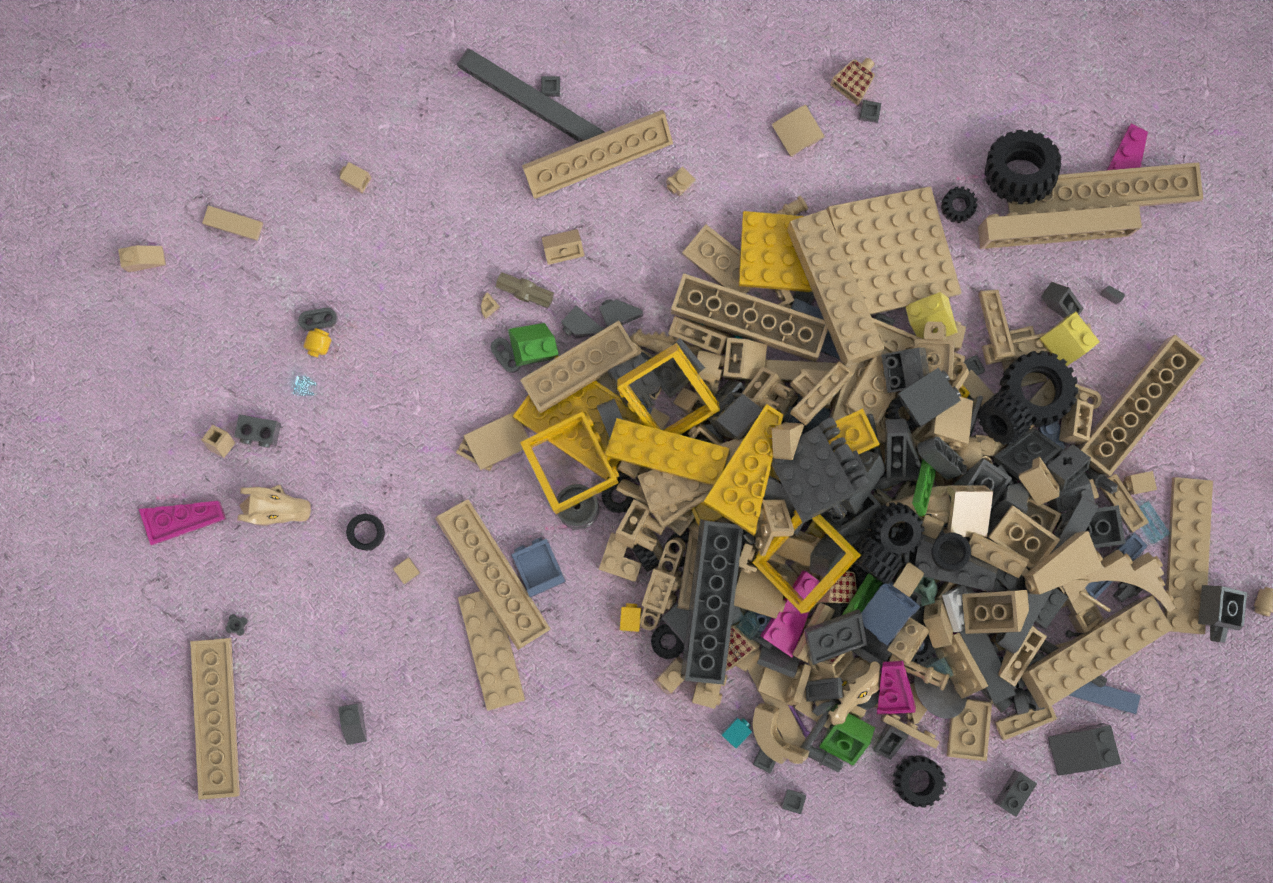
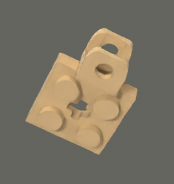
M927 322L924 329V339H915L914 348L925 347L927 361L929 358H932L933 354H936V357L939 358V362H936L935 365L928 361L929 373L939 367L941 371L944 370L950 380H953L955 341L946 340V327L942 322ZM934 328H938L937 333H933Z

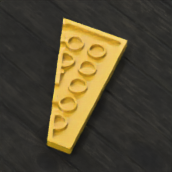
M768 404L761 411L703 502L753 536L756 533V526L773 458L772 429L781 425L783 418L782 413Z

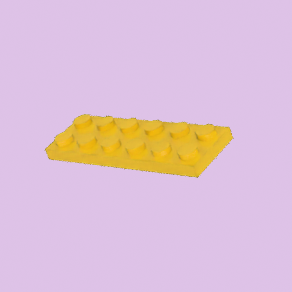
M616 418L605 456L714 486L725 469L730 448Z

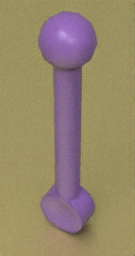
M788 705L802 728L804 737L807 738L810 731L805 728L794 707Z

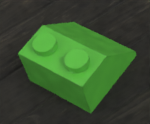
M545 323L508 329L516 366L550 361L559 355L554 335Z
M848 713L843 724L830 725L819 748L854 766L870 745L875 727Z

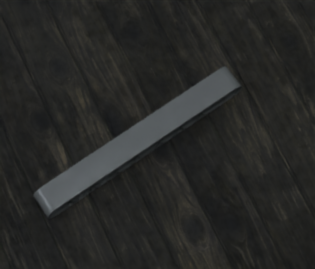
M466 49L457 63V66L467 74L578 142L605 133L602 129L471 49Z
M1078 494L1074 498L1054 533L1060 541L1051 553L1075 533L1086 531L1097 511L1098 505L1083 494ZM1025 585L1023 590H1027L1029 611L1021 632H1000L995 642L1012 654L1016 653L1022 646L1052 590L1042 594H1031Z

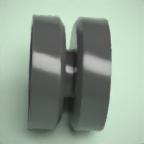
M581 484L570 485L558 494L557 500L560 504L589 488ZM595 495L578 503L579 506L581 505L578 510L572 506L558 513L562 523L574 530H583L592 526L600 512L599 502Z

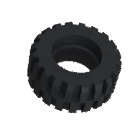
M1016 130L1015 133L1012 131L1006 133L1005 137L1003 135L1000 136L991 145L990 151H988L985 180L987 185H990L989 189L993 193H997V197L1000 199H1007L1009 203L1018 202L1017 204L1023 205L1024 202L1031 204L1035 203L1036 199L1038 201L1044 199L1045 195L1047 196L1053 191L1060 173L1062 158L1058 147L1055 144L1052 145L1053 141L1050 138H1045L1044 134L1039 132L1038 134L1033 133V130H1028V132ZM1014 160H1026L1036 165L1039 171L1032 174H1019L1012 171L1006 164Z
M1032 351L1027 355L1023 354L1018 357L1005 370L999 384L1001 385L999 392H1011L1026 403L1025 405L1029 407V412L1032 414V425H1035V427L1051 425L1065 416L1077 400L1075 396L1078 394V387H1075L1078 380L1077 377L1072 376L1073 368H1068L1065 365L1067 363L1065 359L1059 360L1057 359V354L1052 353L1048 355L1047 351H1040L1039 353ZM1032 372L1041 373L1052 381L1055 397L1050 404L1038 406L1025 398L1021 383L1027 374Z

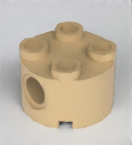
M700 350L697 359L703 364L705 369L699 375L710 391L717 394L719 382L717 381L722 378L724 369L720 367H724L725 356Z

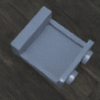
M542 537L531 542L532 545L527 548L522 545L514 549L515 553L511 554L529 597H533L566 582L548 540H543Z
M890 581L889 584L885 583L879 588L863 610V625L876 635L879 641L889 645L908 619L918 611L920 606L895 588L893 582Z

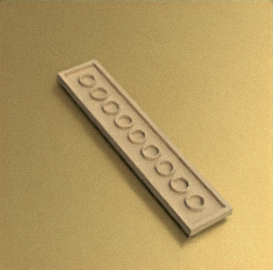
M1197 162L1062 174L1058 176L1057 184L1049 195H1045L1044 199L1040 201L1036 199L1035 203L1031 204L1024 202L1023 205L1017 204L1018 202H1008V212H1017L1018 215H1025L1029 211L1044 213L1046 210L1056 209V212H1061L1067 208L1082 210V208L1094 206V209L1101 208L1104 205L1120 207L1121 204L1132 203V206L1139 205L1141 207L1199 202L1203 200L1200 164Z

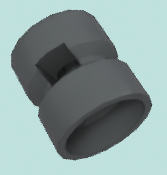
M1022 688L1014 690L1016 695L1012 696V699L1014 700L1013 704L1017 715L1028 713L1029 709L1033 711L1045 709V707H1038L1028 688L1026 690Z

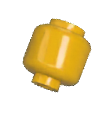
M317 328L314 331H309L303 347L308 350L307 354L316 358L319 355H326L332 341L328 336L329 333Z

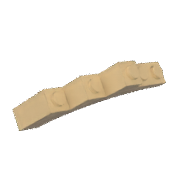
M1119 549L1105 558H1102L1096 550L1102 569L1079 578L1090 580L1089 583L1119 581L1136 585L1156 597L1168 612L1176 609L1172 603L1174 601L1173 596L1168 590L1165 591L1163 588L1165 583L1160 577L1164 574L1160 568L1163 564L1157 556L1153 557L1149 552L1132 561L1127 553L1123 554ZM1059 586L1058 588L1065 593L1063 586Z

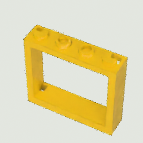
M675 343L617 379V390L622 398L625 397L627 399L630 410L638 414V420L641 425L660 429L629 384L671 358H674L706 403L663 430L681 435L719 412L720 407L719 402L684 352Z
M583 411L520 442L555 514L618 484L617 477H619L615 466H610L608 460L611 458L605 456L606 449L602 450L600 446L602 440L598 432H593L591 426L594 424L590 416H585ZM583 424L610 479L559 504L532 448Z
M796 510L794 511L795 515L791 519L794 531L802 523ZM820 514L812 519L846 554L805 599L767 562L790 536L773 537L766 555L761 556L760 551H758L757 558L752 562L801 614L809 612L861 556Z

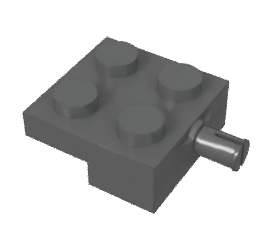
M640 354L609 369L608 374L616 387H618L617 379L646 361ZM650 371L629 384L639 400L644 401L647 408L655 405L650 395L658 392L661 386L654 373ZM617 390L616 392L622 400V402L624 403L625 407H628L627 399L625 397L622 398L620 396L619 391Z

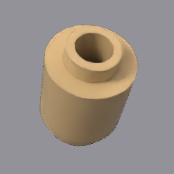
M1265 587L1264 590L1259 589L1254 603L1255 613L1270 617L1271 613H1273L1272 588Z

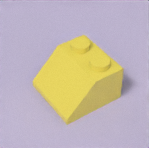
M941 292L905 306L909 323L917 337L924 339V329L927 322H942L946 327V337L958 333L949 298ZM934 328L933 333H937L938 328Z
M1077 312L1066 316L1039 338L1050 354L1055 353L1058 355L1057 359H1065L1067 361L1066 366L1086 354L1100 342Z

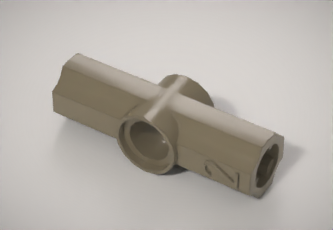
M503 272L499 275L495 286L497 289L514 295L515 298L521 301H530L544 308H549L554 297V292L538 287L532 281L524 278L518 279Z

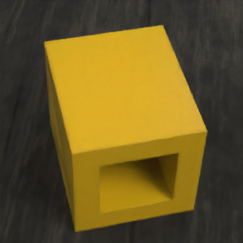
M626 603V607H621L620 630L640 632L641 608H637L638 604Z

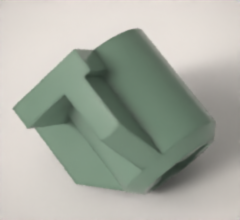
M923 576L914 591L922 595L921 604L925 606L935 603L934 597L938 593V588L933 578Z

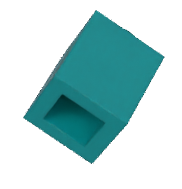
M736 717L723 730L721 735L737 749L752 733L749 729L751 725L743 717L741 719Z

